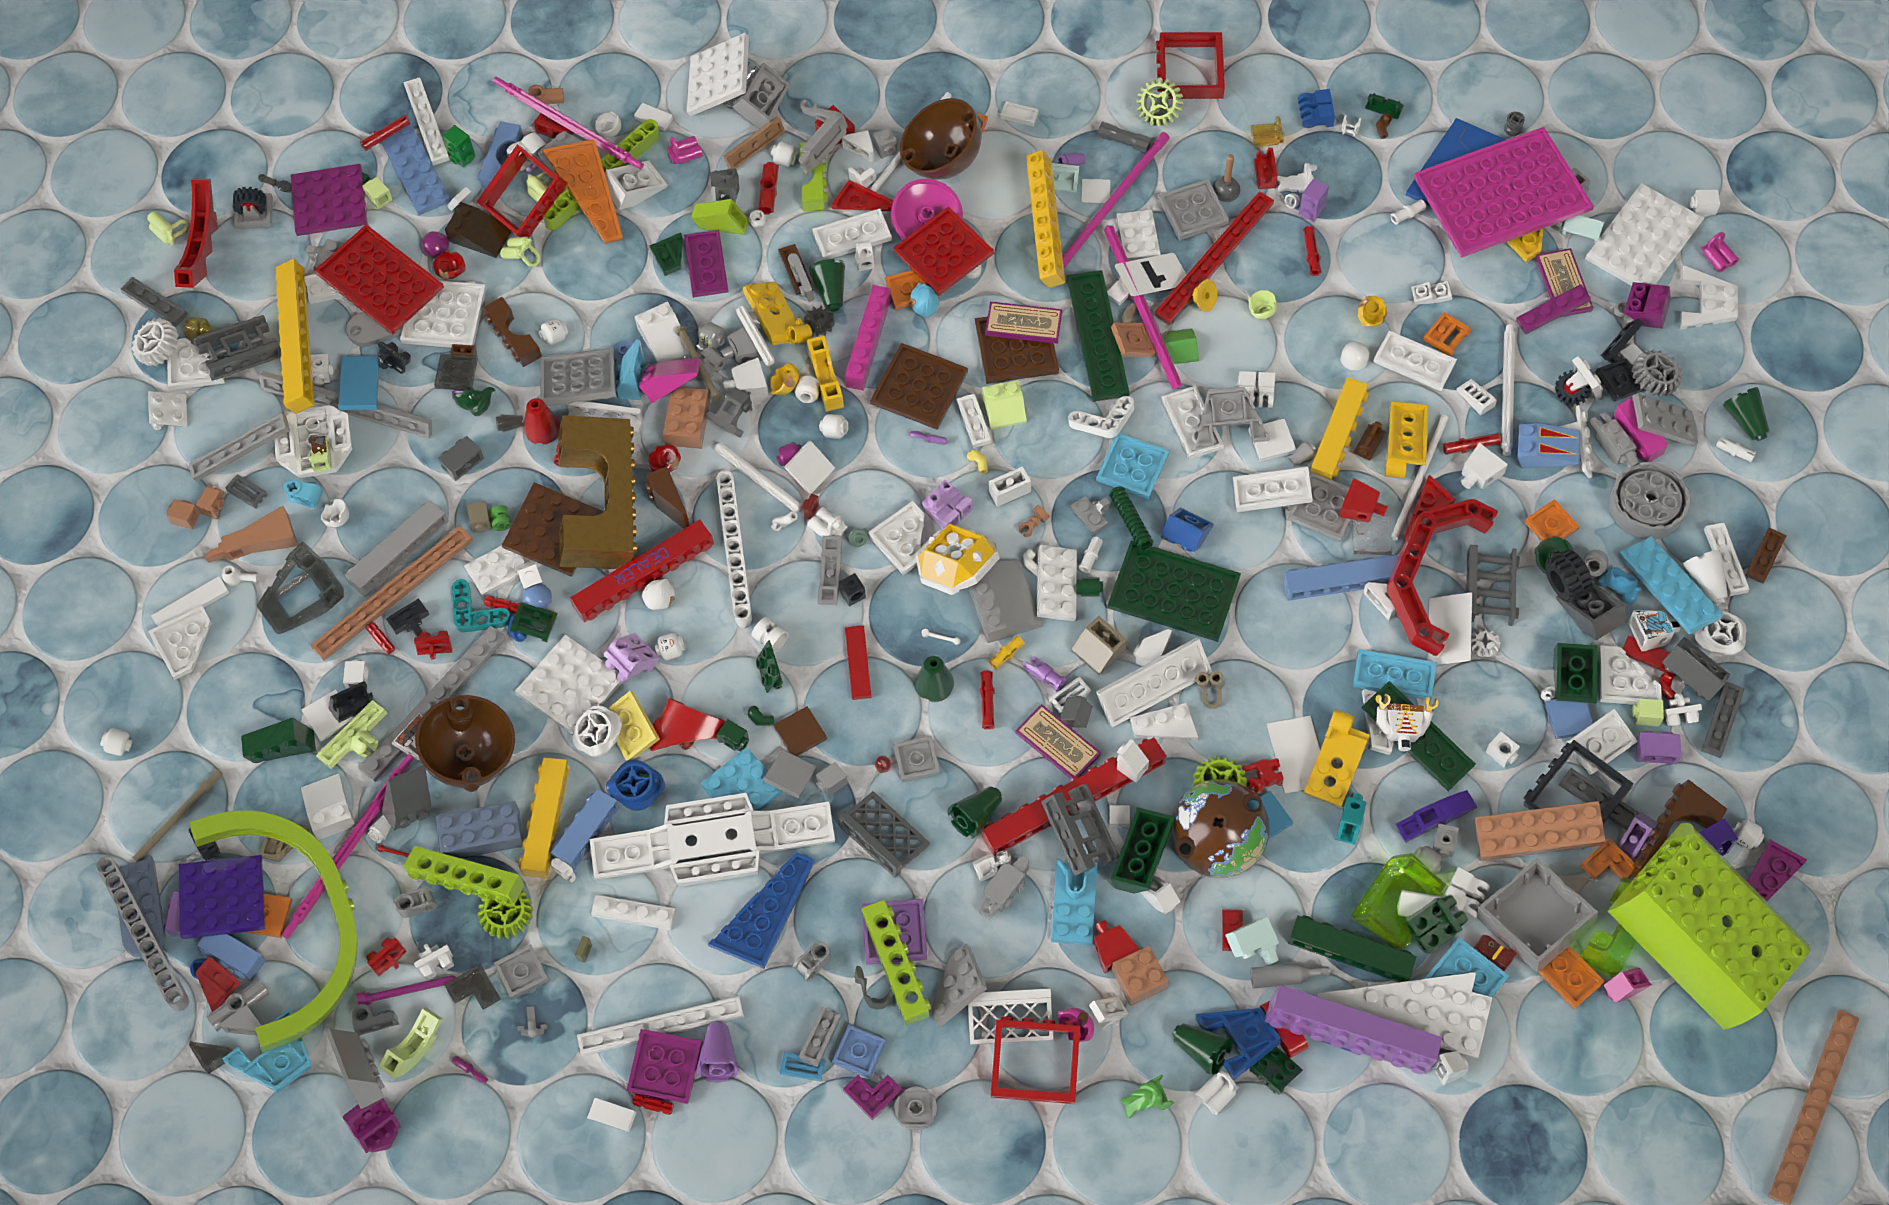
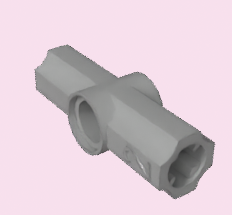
M258 979L240 993L230 995L226 1003L206 1017L218 1032L222 1029L221 1023L245 1005L249 1008L253 1007L267 997L269 992ZM242 1002L239 1008L234 1009L237 1003Z

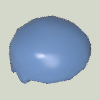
M538 583L524 590L522 600L525 604L546 609L552 601V594L546 585Z

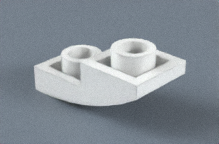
M1448 281L1431 286L1427 282L1411 287L1415 304H1431L1453 300Z
M594 1098L587 1118L630 1132L636 1111Z

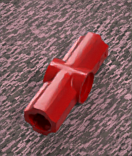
M767 162L763 165L762 179L760 181L761 189L758 210L762 211L765 215H770V213L774 212L775 198L777 196L779 165L774 162Z

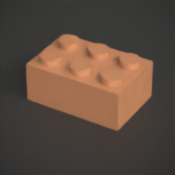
M678 387L670 392L663 430L665 445L670 444L675 447L702 449L707 423L705 415L710 407L708 390Z

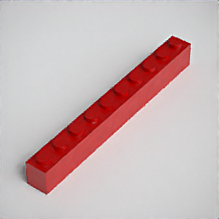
M1155 737L1149 740L1144 739L1138 744L1140 750L1149 760L1148 769L1142 776L1166 764L1167 755ZM1118 757L1107 759L1103 765L1092 767L1085 775H1078L1072 778L1070 783L1054 788L1053 792L1047 795H1040L1035 802L1022 805L1018 811L1012 814H1005L998 822L987 824L982 830V838L993 856L995 857L997 852L1008 850L1052 826L1041 801L1051 795L1062 792L1065 800L1069 801L1072 800L1069 791L1087 784L1096 802L1133 782V780L1117 770ZM1066 807L1067 812H1068V814H1069V816H1070V815H1071V814H1070V811H1069L1068 807Z

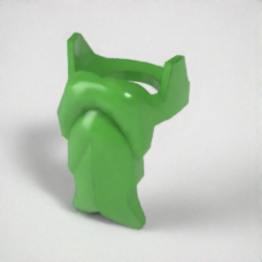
M1163 1074L1147 1083H1143L1129 1097L1121 1098V1103L1126 1107L1127 1118H1131L1137 1111H1143L1146 1108L1157 1107L1158 1109L1165 1110L1174 1104L1173 1101L1167 1100L1164 1089L1160 1084Z

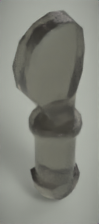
M265 174L258 175L260 182L272 185V187L277 186L280 191L285 193L292 191L291 183L282 180L277 182V179L265 176Z

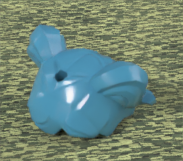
M1612 567L1610 570L1606 569L1597 578L1598 586H1608L1611 590L1621 594L1625 603L1633 604L1637 601L1641 587L1637 586L1638 581L1634 576L1627 574L1618 567Z

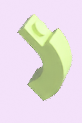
M428 1008L422 1009L408 1036L398 1046L387 1049L379 1068L393 1078H398L410 1071L423 1058L437 1037L435 1033L443 1018Z

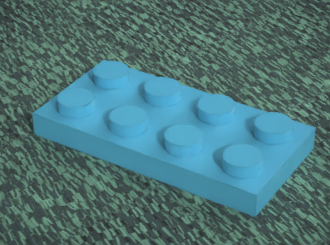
M1358 649L1353 687L1379 691L1390 681L1405 696L1419 699L1430 697L1431 700L1437 662Z

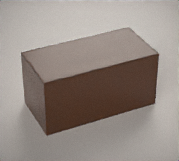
M452 344L450 354L452 360L475 361L477 351L475 345Z

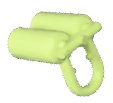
M542 172L537 176L528 174V179L526 180L528 183V194L536 202L539 201L548 188L547 184L551 180V176L546 172ZM547 175L546 180L542 182L540 179Z
M156 211L151 212L147 218L150 222L149 229L164 243L174 245V239L185 233L189 227V223L185 219H181L171 225ZM184 223L182 230L174 234L172 233L174 228Z
M512 237L507 241L508 247L501 249L500 254L503 259L521 258L529 267H535L540 262V254L531 245L532 240L528 237ZM528 248L536 255L534 263H531L524 256V251Z

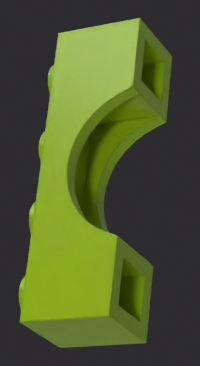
M806 142L800 143V157L803 154L801 148L806 144ZM821 161L816 168L811 170L814 174L813 179L802 186L803 211L825 210L824 203H828L827 192H824V188H827V178L823 177V174L826 173V163Z

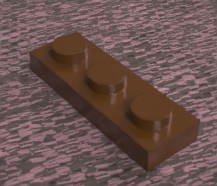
M796 244L778 249L795 294H801L799 286L802 285L800 282H796L788 261V256L791 253H796L813 290V285Z
M1768 528L1745 576L1764 584L1787 535Z

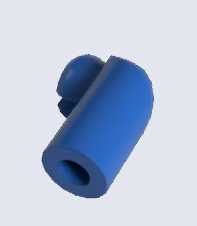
M512 616L509 620L508 634L515 641L523 642L527 638L526 634L510 632V627L515 617Z

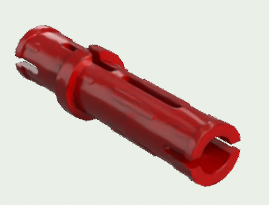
M403 115L381 130L372 132L373 134L360 141V144L367 151L378 143L382 144L383 140L406 126L411 125L406 115Z
M1306 226L1303 228L1307 250L1306 261L1309 263L1310 275L1319 276L1322 273L1320 267L1321 256L1317 249L1315 228L1313 226Z
M1499 433L1470 439L1460 438L1459 441L1443 443V451L1445 455L1456 452L1466 453L1468 450L1475 449L1479 443L1485 447L1500 445L1501 438Z
M985 670L980 672L981 688L979 689L982 697V728L991 730L995 728L993 703L995 688L993 687V672Z

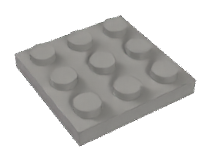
M1208 179L1159 195L1158 199L1179 240L1229 224V218Z
M1310 472L1313 502L1295 504L1288 516V520L1340 542L1351 519L1339 517L1349 487Z

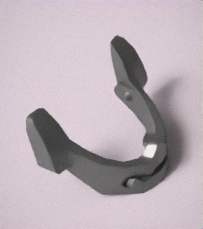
M856 966L855 983L861 985L863 997L868 1006L872 1009H884L895 1000L892 989L882 999L873 997L871 999L866 991L867 978H864L861 966ZM903 977L899 979V982L904 984Z

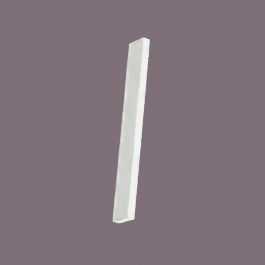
M740 996L598 1029L577 1035L580 1054L585 1056L638 1043L641 1029L672 1035L706 1027L714 1021L726 1022L743 1018L744 1013Z

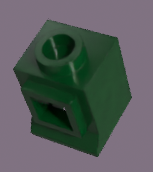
M728 719L716 734L719 743H724V745L734 751L744 749L749 742L747 730Z

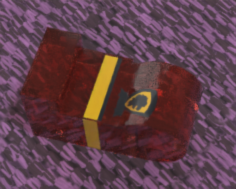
M1482 935L1473 947L1504 972L1517 954L1512 949H1506L1488 935Z

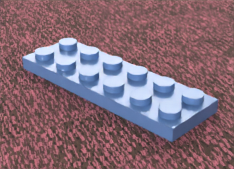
M412 124L383 140L382 145L418 216L451 202Z

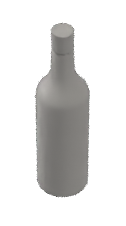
M1297 963L1250 968L1252 988L1295 985L1303 983L1310 977L1330 975L1329 967L1307 968Z

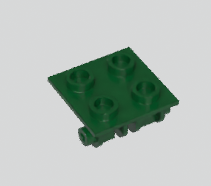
M768 640L756 658V667L760 670L761 683L765 687L766 693L772 687L775 689L782 688L783 684L771 642Z
M1275 1047L1250 1067L1249 1071L1257 1077L1260 1076V1081L1264 1078L1265 1082L1263 1084L1269 1083L1268 1087L1273 1093L1280 1095L1284 1088L1303 1069L1288 1058L1278 1047Z

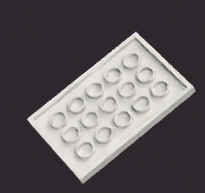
M1641 183L1586 255L1585 260L1631 286L1633 282L1656 285L1699 228L1704 217Z

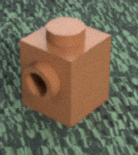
M174 499L172 505L167 509V517L171 524L188 529H193L200 515L196 506L187 500L179 501Z

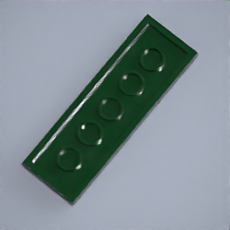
M1388 681L1361 708L1377 723V707L1379 706L1375 699L1377 695H1381V702L1385 700V694L1390 696L1391 704H1414ZM1432 721L1424 735L1420 736L1416 742H1410L1411 750L1406 751L1448 792L1476 765Z

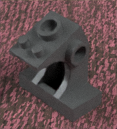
M736 168L710 172L711 186L715 187L716 201L732 199L736 203L740 190L739 175Z
M735 387L732 391L726 393L724 402L717 414L708 410L705 417L741 438L744 431L737 428L738 419L743 412L747 413L749 410H753L749 393ZM734 403L737 407L733 414L730 415L727 413V410Z

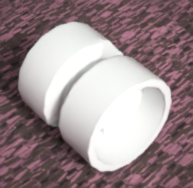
M768 617L762 618L752 631V637L759 643H764V646L770 640L774 653L782 648L789 635L780 626L776 627V623Z

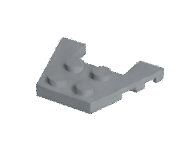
M1245 387L1207 391L1196 448L1213 446L1212 427L1250 424L1252 443L1269 441V435L1266 433L1261 418H1259Z

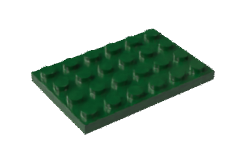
M1131 540L1107 608L1218 642L1241 573L1156 547L1141 551L1137 548L1135 541Z

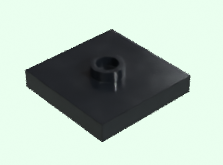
M1627 358L1597 368L1595 371L1614 402L1645 390L1644 388L1640 389V384H1635L1636 379L1632 378V366Z

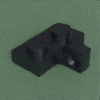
M418 598L385 619L396 635L404 630L407 632L412 630L415 636L419 637L420 632H422L419 625L423 624L421 620L430 614Z

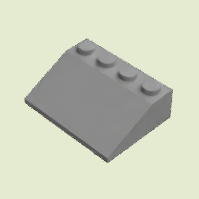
M1018 560L997 561L977 584L968 587L988 643L1043 627L1040 617H1037V608Z

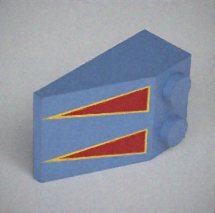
M1540 423L1519 425L1518 460L1521 468L1579 465L1580 430Z

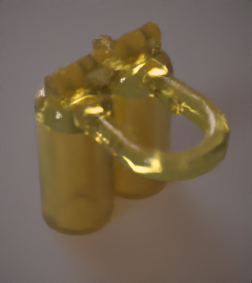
M1275 116L1274 123L1251 125L1254 147L1274 146L1284 143V132H1282L1279 116Z

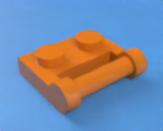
M1443 312L1426 333L1423 341L1440 350L1443 354L1452 356L1454 349L1465 336L1470 334L1471 329L1456 318ZM1457 329L1459 333L1449 345H1446L1444 342Z

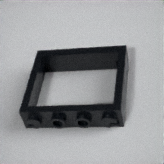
M1577 741L1567 742L1560 751L1562 755L1558 759L1554 758L1548 765L1550 770L1547 774L1542 773L1535 783L1538 785L1535 789L1527 791V794L1523 797L1525 799L1524 806L1529 810L1540 809L1534 804L1535 800L1573 752H1575L1621 786L1601 811L1604 824L1632 789L1634 783Z

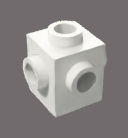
M328 354L311 355L313 383H330V375H334L333 364L329 362Z

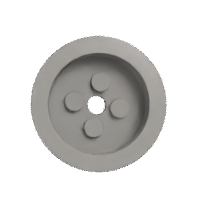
M1641 462L1639 465L1627 467L1619 474L1609 496V510L1615 523L1626 533L1641 539H1647L1651 536L1655 540L1665 538L1680 527L1689 510L1691 502L1689 488L1682 481L1683 478L1670 467L1654 462ZM1652 494L1656 500L1649 501L1646 495Z

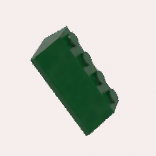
M1137 807L1110 878L1115 889L1133 894L1150 889L1173 827L1175 816Z

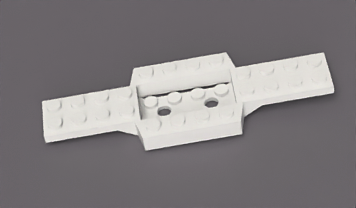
M747 793L666 805L664 825L650 830L590 839L595 880L671 868L678 887L757 875L759 874L761 854L835 842L829 802L771 811H754ZM729 829H734L738 833L734 840L726 838V832ZM690 835H694L697 838V843L694 846L686 844V838ZM750 849L752 851L747 853L676 864L679 860L741 851Z

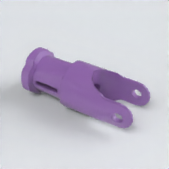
M1035 656L1031 657V662L1035 666L1028 662L1023 664V668L1041 682L1048 683L1056 692L1061 690L1067 682L1066 677H1062L1054 672L1052 667Z

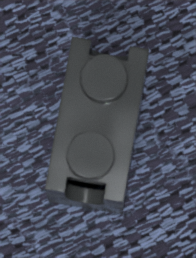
M466 436L458 440L448 451H444L438 460L442 463L441 468L454 481H457L481 462L484 456L481 449Z

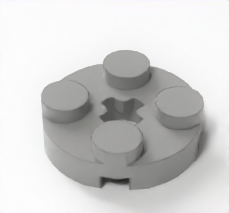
M911 1087L898 1096L895 1102V1115L901 1126L917 1131L932 1125L937 1114V1103L935 1098L926 1089ZM914 1104H918L919 1108H922L917 1114L910 1111Z

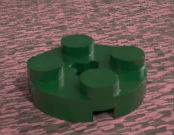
M1556 536L1545 538L1534 550L1538 567L1546 574L1545 563L1551 558L1552 552L1559 554L1567 549L1573 550L1572 545L1567 540Z

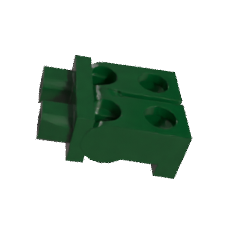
M1449 894L1442 898H1435L1419 911L1403 919L1425 953L1431 954L1456 935V933L1462 931L1461 926L1469 920L1462 910L1454 915L1450 911L1452 907L1457 905L1453 895Z

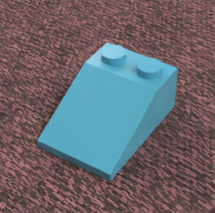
M638 339L635 340L623 356L622 363L618 365L619 379L615 382L619 399L641 400L642 390L639 384L646 364L641 343Z

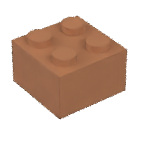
M1150 946L1112 964V972L1130 1006L1168 988L1169 981Z

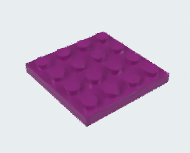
M361 163L290 175L295 232L297 236L368 225Z

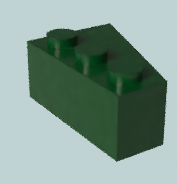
M293 717L241 735L243 757L252 763H261L263 761L316 751L314 730Z

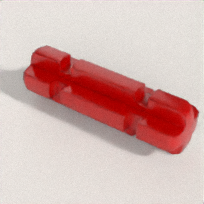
M487 595L484 600L485 606L505 608L515 614L520 605L518 602L511 603L510 600L499 597L495 599L491 595Z
M374 622L367 625V631L373 636L379 646L383 648L386 654H391L395 651L394 645Z
M635 1094L632 1101L634 1106H643L645 1109L656 1112L662 1111L667 1115H671L674 1108L671 1102L665 1101L664 1103L660 1099L644 1097L641 1094Z

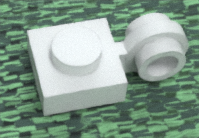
M1002 850L996 853L995 860L991 854H988L972 863L979 880L982 882L997 873V866L1001 867L1003 864H1010L1012 857L1006 850Z

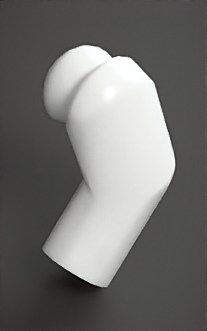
M790 512L785 516L774 518L771 528L774 531H780L781 527H786L797 520V514Z
M1028 549L1023 554L1024 564L1027 569L1037 576L1038 565L1034 562L1036 552Z

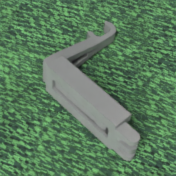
M804 100L800 105L802 112L824 122L801 148L803 154L799 158V162L804 174H808L820 164L847 133L846 128L848 126L842 113L821 109L818 104L808 108L807 100Z

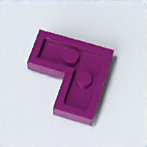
M859 1075L843 1088V1092L871 1120L876 1118L903 1091L889 1075L883 1078L873 1089Z

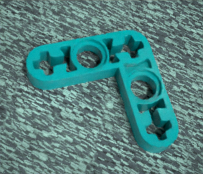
M458 579L452 584L454 624L458 631L472 632L487 630L490 626L493 628H503L509 625L511 616L507 609L495 608L472 612L469 583L464 579ZM460 586H464V588H463V595H464V596H461V594H460V592H459ZM460 602L467 603V607L465 609L457 608ZM461 615H464L465 620H466L464 626H461V623H462V617H461ZM500 615L505 616L502 621L499 620ZM485 616L488 618L486 623H478L480 617Z

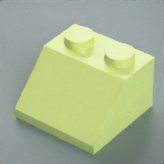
M1019 380L982 387V399L990 430L1027 423Z

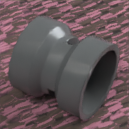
M1517 111L1508 114L1504 127L1506 134L1517 136L1521 133L1525 121L1524 115Z

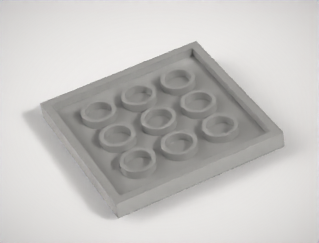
M613 348L540 357V399L547 406L616 397Z

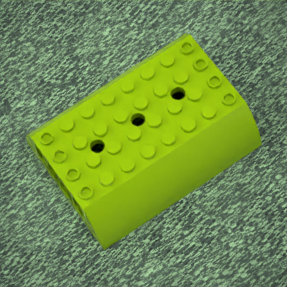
M1681 823L1607 910L1723 1030L1743 1024L1763 1012L1811 951L1809 944L1690 823ZM1694 886L1700 890L1699 897L1693 894ZM1724 916L1729 920L1728 927H1725L1722 923ZM1753 946L1758 949L1757 957L1752 954Z

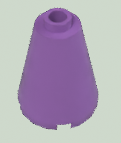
M714 1021L708 1025L696 1068L698 1077L701 1078L702 1075L709 1082H725L732 1075L735 1078L739 1072L729 1028L722 1021Z

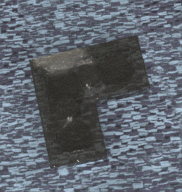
M481 964L444 985L455 1004L471 994H474L483 1010L501 1000Z

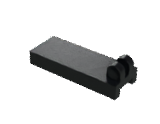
M1639 318L1628 322L1601 356L1610 363L1620 361L1621 355L1619 352L1644 323Z

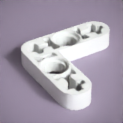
M1130 396L1119 398L1106 418L1081 411H1073L1068 416L1069 426L1076 430L1114 438L1120 433L1135 409L1134 399ZM1118 415L1123 416L1122 418H1118V419H1117V418H1114L1115 416H1118ZM1097 423L1098 425L1090 426L1089 424Z

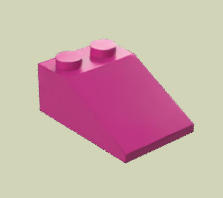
M699 358L661 361L654 365L649 364L643 369L639 387L651 403H654L696 377L701 360Z

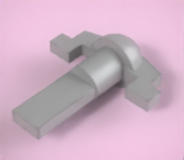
M534 1006L526 1007L528 1029L524 1030V1026H517V1030L521 1031V1035L530 1038L544 1034L547 1024L540 1025V1029H537Z

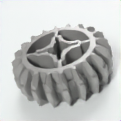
M1653 349L1652 351L1647 350L1637 357L1631 372H1633L1632 378L1636 379L1635 384H1640V389L1644 388L1646 394L1651 392L1653 396L1658 395L1662 397L1670 395L1679 387L1683 376L1681 374L1682 368L1678 367L1679 362H1674V357L1670 358L1668 353L1663 354L1661 350L1657 352Z

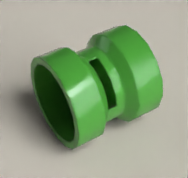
M497 505L489 510L490 518L493 519L492 527L495 531H503L511 527V521L508 517L509 512L506 506Z

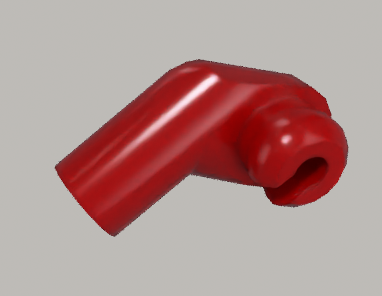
M1666 671L1660 676L1659 684L1661 685V692L1668 700H1673L1676 694L1671 688L1674 674Z

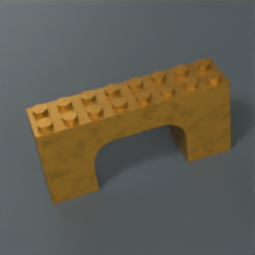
M562 415L558 434L559 467L588 468L596 471L604 481L605 511L596 516L563 515L559 533L560 567L618 569L634 559V554L637 552V543L634 542L636 525H633V520L636 519V509H633L636 495L633 492L635 475H632V470L635 467V460L632 459L634 443H631L634 427L630 425V419Z

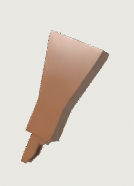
M284 506L244 529L222 536V542L218 544L219 547L210 550L204 557L208 563L228 557L231 561L251 553L296 547L298 543L289 515Z

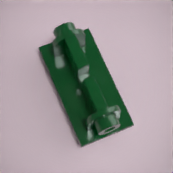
M1370 93L1365 109L1383 115L1388 113L1392 118L1398 119L1404 105L1400 103L1401 101L1389 98L1386 100L1383 96Z

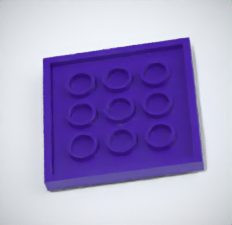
M262 855L179 864L181 939L265 930Z

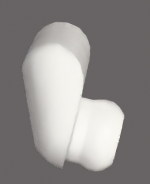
M1550 685L1541 692L1543 700L1548 701L1555 698V685Z

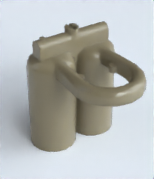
M1219 671L1212 672L1210 676L1205 672H1199L1195 679L1198 686L1202 689L1203 703L1210 709L1217 708L1222 703L1221 688L1225 685V679ZM1210 686L1217 689L1218 701L1213 705L1209 704L1206 700L1208 696L1207 689Z

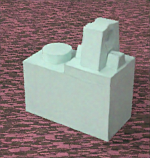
M1268 917L1257 919L1225 934L1235 957L1243 956L1245 959L1258 953L1260 957H1263L1266 965L1278 961L1275 950L1279 941Z

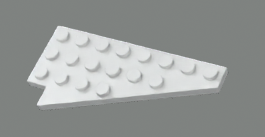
M1476 973L1318 993L1317 996L1442 1037L1441 1050L1448 1052L1458 1051L1460 1055L1474 1059L1479 1058L1492 997L1472 992Z

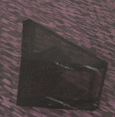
M192 1041L189 1043L202 1068L208 1074L224 1065L225 1063L222 1058L233 1051L230 1047Z

